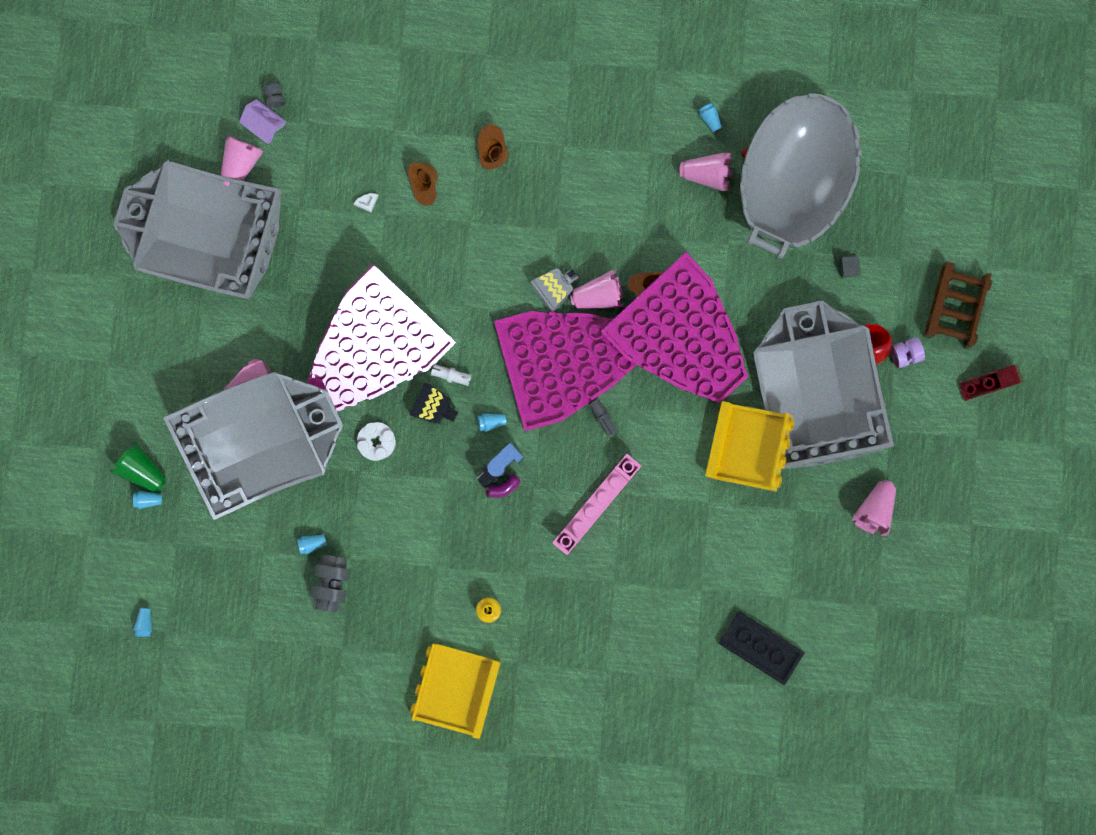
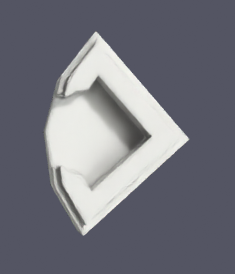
M368 193L357 198L353 205L371 213L379 195Z

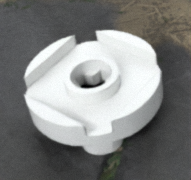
M379 422L368 423L360 430L357 437L359 451L364 457L372 461H379L389 457L396 446L392 430L387 425ZM379 436V440L382 442L381 445L373 447L372 438L375 439Z

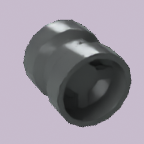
M275 83L263 87L264 95L267 96L266 104L268 108H278L286 104L285 98L281 94L283 91L281 84Z

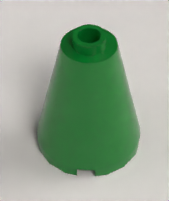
M134 441L132 444L135 447L133 449L128 448L115 463L117 469L114 470L112 468L110 472L152 492L155 490L160 491L166 484L164 481L165 475L139 444Z

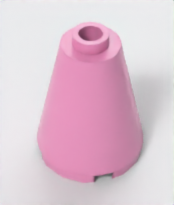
M227 136L221 176L244 181L261 157L263 150L234 137ZM224 181V184L229 186L230 182Z
M611 270L574 289L573 294H570L572 305H576L577 308L624 307V302L621 303L620 298H624L620 279L614 276L617 273L616 270Z
M888 480L877 483L853 515L852 521L856 520L855 525L871 534H874L875 531L881 532L879 536H887L889 534L896 495L894 484Z

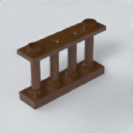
M947 261L941 268L923 337L931 339L935 335L943 334L964 340V348L969 349L976 344L978 339L976 331L986 293L992 286V280H990L991 273H987L982 276V279L955 272L953 269L955 263ZM954 279L979 286L977 297L951 290L948 287L950 280ZM950 297L974 304L973 314L969 315L946 308L944 306L945 298ZM944 315L969 322L968 333L941 326L939 324L940 316L943 317Z

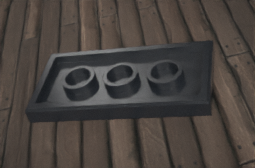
M740 611L736 613L718 644L784 686L805 654L799 648Z

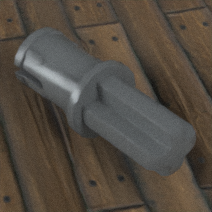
M600 399L590 403L589 406L597 417L596 421L601 424L606 435L611 436L615 434L617 429L609 417L610 413L606 412Z

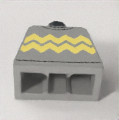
M556 268L533 279L530 283L549 311L554 312L573 293L574 289L571 283L578 279V276L573 269H570L563 275L559 268Z

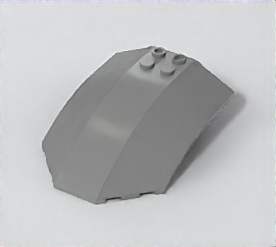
M169 160L163 163L161 168L156 171L152 170L140 178L141 181L133 186L129 185L124 189L113 225L122 239L121 242L126 252L130 255L136 270L186 285L247 300L250 299L267 271L279 231L280 189L212 174ZM224 181L230 182L229 186L225 185Z
M824 301L784 308L779 318L753 353L765 410L782 414L789 413L794 419V427L788 437L790 438V446L785 451L786 464L784 469L818 466L853 459L894 447L869 328L860 325L852 320L851 317L835 310Z
M276 372L235 385L163 417L213 520L272 493L324 475L326 465L336 445L335 442L343 427L327 390Z

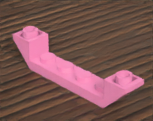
M626 454L553 541V544L568 555L640 469L641 465Z

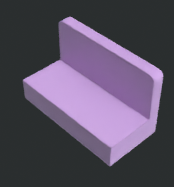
M257 99L245 106L240 119V124L267 144L271 143L275 132L283 128L286 123L283 118Z

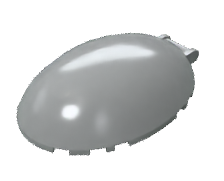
M809 93L803 96L797 95L784 101L764 119L748 148L740 183L743 212L751 228L747 243L750 245L755 244L772 252L779 259L784 257L788 246L800 247L823 235L836 222L841 212L844 211L856 187L861 168L859 167L860 157L862 156V150H860L859 146L860 135L857 125H854L849 117L850 113L833 98ZM757 233L768 240L781 244L780 248L756 237Z

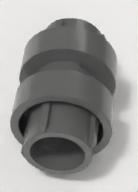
M323 555L320 565H315L314 576L319 577L318 587L312 586L310 597L314 598V609L338 612L340 602L345 603L347 591L341 590L342 581H349L350 570L346 569V558Z

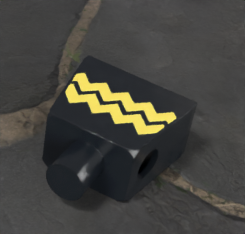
M425 382L410 412V416L441 425L444 418L454 422L459 412L449 408L452 402L449 397Z

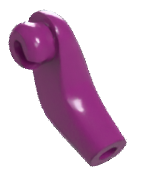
M514 473L509 474L508 481L503 484L487 487L485 491L486 497L503 498L509 495L520 485V479Z

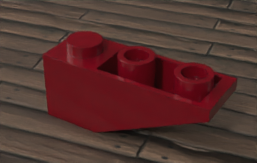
M1014 364L960 382L959 386L964 401L1023 383L1024 380L1018 364Z

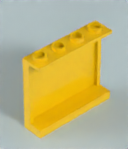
M722 401L705 476L715 480L777 492V488H780L782 483L781 469H784L786 464L785 451L790 446V438L788 437L794 427L793 416L789 413L782 414L733 405Z
M433 643L432 647L428 646L425 656V658H428L427 666L423 665L420 674V677H423L422 684L417 685L415 696H418L416 704L412 703L409 715H413L412 721L425 722L480 739L501 661Z

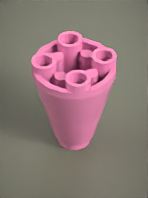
M719 153L681 162L680 177L713 189L729 191L730 181L728 179H732L733 168L729 167L732 161V153Z

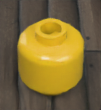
M486 597L478 602L476 614L485 623L494 622L501 614V605L496 599Z

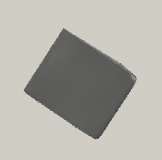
M858 256L841 257L839 259L842 278L861 275Z

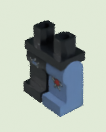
M509 443L489 462L488 467L484 465L481 468L483 473L476 480L484 488L488 487L492 482L497 484L500 481L498 477H502L506 473V469L515 460L520 464L525 458Z

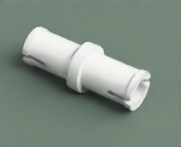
M434 364V369L431 372V376L446 379L449 383L453 381L468 386L471 380V374L456 371L452 367L449 369Z

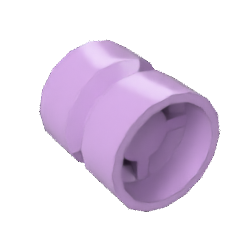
M918 337L906 340L905 344L899 342L891 346L890 354L894 365L898 369L909 366L910 362L915 364L925 360L924 349Z

